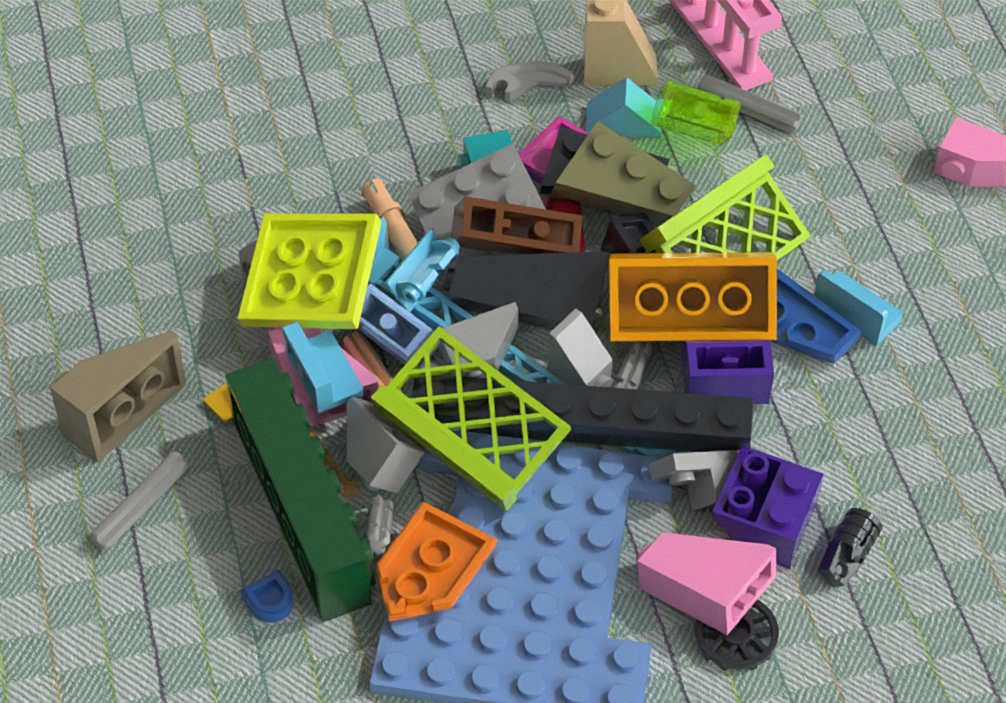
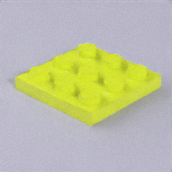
M264 213L237 318L242 326L282 328L298 322L301 328L358 329L382 223L378 215Z

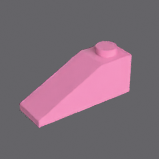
M956 117L939 147L933 173L967 186L1006 187V136Z

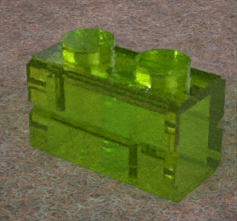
M668 81L659 90L651 125L722 146L733 136L741 102L728 98L721 100L718 95Z

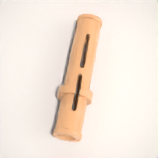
M373 179L372 182L377 189L376 193H374L369 182H367L362 187L361 194L368 202L374 214H377L379 219L383 217L387 221L388 238L401 261H403L418 242L403 218L404 211L401 205L392 200L381 179Z

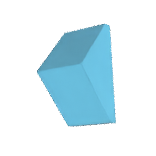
M626 77L588 101L586 132L590 133L596 122L599 121L620 136L661 138L662 105Z

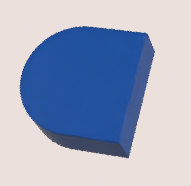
M279 569L240 590L241 597L252 614L263 622L272 623L283 620L291 613L294 606L292 588Z

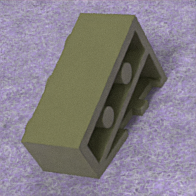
M597 121L556 181L549 196L558 199L563 197L581 202L586 207L593 209L598 207L616 212L621 217L645 213L652 225L658 227L679 213L696 185Z

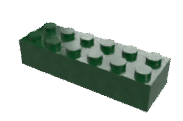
M274 358L225 374L233 425L322 623L372 605L371 587L376 585V580L370 563L374 562L370 544L366 537L358 538L354 528L358 525L352 506L349 502L342 504L338 496L341 493L338 477L333 468L326 470L322 462L326 459L323 446L317 435L311 437L307 430L310 427V422L303 404L295 405L292 396L295 395V391L288 372L280 373Z

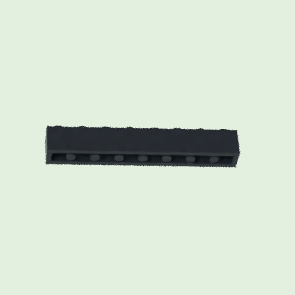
M432 376L433 396L458 393L456 376ZM426 377L414 378L412 398L427 397ZM462 377L463 392L488 390L487 378ZM511 380L570 425L571 431L562 440L563 442L692 452L740 450L742 445L751 448L754 398ZM492 381L493 389L502 388ZM512 395L494 397L496 418L521 415L520 402ZM489 398L464 401L466 421L490 418ZM458 402L434 404L435 419L440 423L460 422ZM428 405L420 406L429 413ZM525 406L526 414L534 413L532 410ZM546 421L527 422L528 439L548 440L556 430ZM522 423L497 426V436L523 438ZM491 427L466 429L468 432L492 435Z

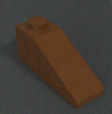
M465 196L454 206L451 238L455 239L460 247L489 252L525 254L579 252L583 216Z

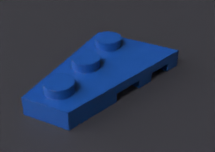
M777 269V340L769 341L835 364L861 338V329Z

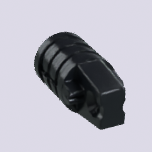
M850 508L839 524V528L836 529L829 541L818 568V572L830 585L840 587L847 584L863 564L871 547L881 533V522L873 514L860 508Z

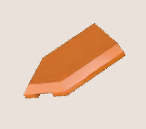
M423 501L376 564V571L389 622L452 609L498 544V540Z

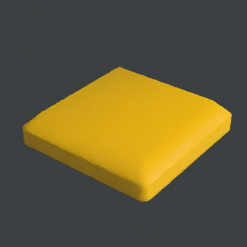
M225 383L204 397L203 401L224 423H228L232 420L227 384Z

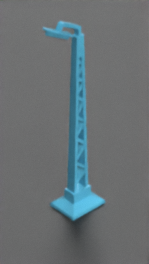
M382 217L380 219L382 223L368 285L371 283L399 304L385 282L400 265V257L389 250L387 221ZM432 286L426 292V298L419 301L410 312L435 330L438 326L443 328L451 325L450 315L459 322L473 317ZM441 308L443 310L444 320L440 319L428 310ZM510 345L498 370L516 381L565 384L513 345ZM514 360L516 368L506 361ZM523 368H525L526 370H528L530 373H529V374H524V373H523ZM615 446L625 453H636L637 455L659 458L679 451L666 449L649 451L641 447Z

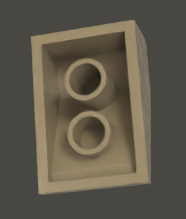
M171 330L81 360L69 371L59 375L54 384L50 386V391L63 437L96 462H99L187 385L178 335Z

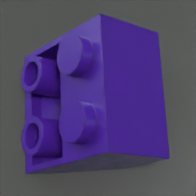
M769 340L680 341L685 393L754 398V404H769L774 379Z
M742 445L714 506L712 517L735 541L768 544L776 548V564L790 569L818 502L824 474Z

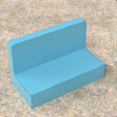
M824 269L818 274L814 296L860 328L861 335L876 346L901 322L902 311L838 270L833 275Z
M298 322L282 327L285 353L318 413L347 403L351 396L355 398L363 396V387L332 332L327 331L307 339Z

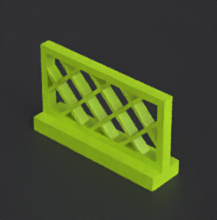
M765 154L639 240L648 253L654 249L657 253H673L670 248L676 244L691 248V253H700V251L706 253H738L726 249L727 232L742 236L741 253L750 252L751 239L766 243V252H774L778 261L811 237V235L768 171L775 166L768 155ZM760 186L763 187L770 198L769 208L755 205L756 189ZM729 207L745 211L743 227L728 223ZM754 214L768 218L767 234L752 230ZM778 221L787 223L795 238L788 241L776 237ZM703 225L718 229L717 246L701 242ZM692 234V239L687 238V236Z
M439 326L386 387L381 385L371 396L373 404L380 414L506 512L516 502L518 492L571 431L570 425ZM440 342L454 351L455 365L431 367L430 354ZM460 356L469 363L460 364ZM425 361V368L418 369ZM479 370L486 375L488 390L463 392L461 372ZM456 373L458 393L433 396L432 376ZM426 377L427 397L408 398L399 391L409 378ZM492 381L502 388L493 389ZM512 395L519 400L521 415L496 418L494 397ZM489 398L490 418L466 421L464 401ZM458 402L460 422L442 424L435 419L434 404ZM428 405L429 413L420 406ZM525 406L532 410L534 413L526 414ZM546 421L556 429L547 441L529 443L527 422ZM522 423L524 444L499 447L497 426ZM491 427L493 447L474 449L468 444L466 429ZM461 430L462 439L452 431ZM530 451H538L530 460ZM525 452L526 466L515 479L501 470L499 455ZM485 456H494L495 464Z

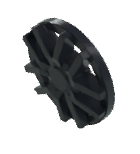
M757 599L751 607L757 609L759 613L746 616L745 613L728 635L715 628L702 627L703 622L696 619L695 638L700 650L705 655V659L720 665L724 671L727 668L736 670L757 669L758 665L766 660H770L778 642L779 628L773 612ZM766 620L769 624L768 627L755 628L754 626ZM771 637L768 647L760 640L761 638ZM704 638L716 641L709 647ZM722 646L729 649L725 658L716 653ZM752 646L760 655L753 657L747 647ZM736 652H738L744 660L732 659Z

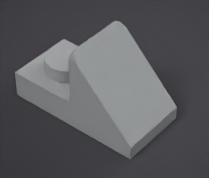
M740 450L675 453L648 463L651 480L669 479L670 486L687 484L691 509L694 511L717 502Z

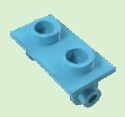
M432 229L427 231L385 282L404 309L411 312L416 304L425 298L429 288L451 261L456 260L459 256V243L451 237H448L446 240H439Z

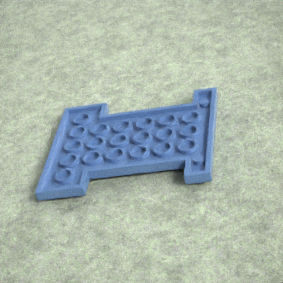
M461 430L452 431L462 439ZM467 431L468 444L474 449L493 447L492 435ZM498 436L499 447L524 444L523 439ZM529 440V443L542 442V441ZM559 444L518 492L516 502L507 512L459 475L451 516L497 539L498 544L452 609L389 622L387 611L385 612L370 680V693L437 703H644L652 644L608 638L628 500L636 499L671 504L673 486H670L669 479L651 480L648 463L661 458ZM422 447L425 453L419 461L420 470L458 475ZM530 451V460L538 451ZM525 452L499 455L501 470L513 479L526 466ZM485 456L495 464L494 456Z

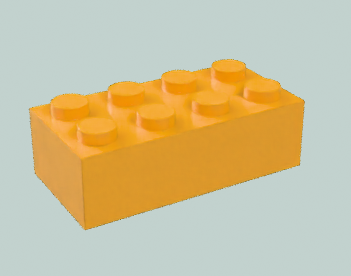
M774 252L610 255V341L777 340V257Z

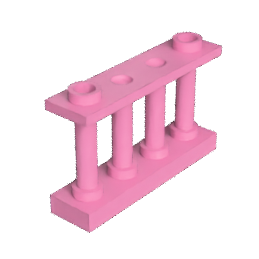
M668 0L737 87L748 90L773 80V74L758 56L760 35L780 28L782 22V15L769 0ZM720 5H721L722 8L726 11V16H725V14L721 11ZM739 29H740V30L743 32V34L745 35V39H744V38L742 37V35L739 33Z

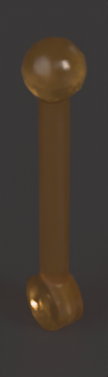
M315 431L309 432L311 437L317 435ZM323 446L326 458L324 461L330 469H334L338 480L344 486V494L349 498L356 497L360 492L359 485L348 479Z

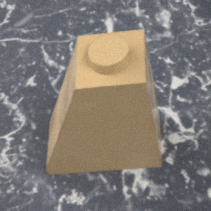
M586 0L583 48L584 85H615L626 77L636 85L658 84L656 53L627 0Z

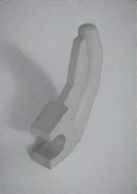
M529 61L503 65L490 75L485 86V97L492 98L495 91L504 90L505 102L511 103L523 95L526 89L535 85L563 87L566 84H572L575 76L574 73L559 64Z

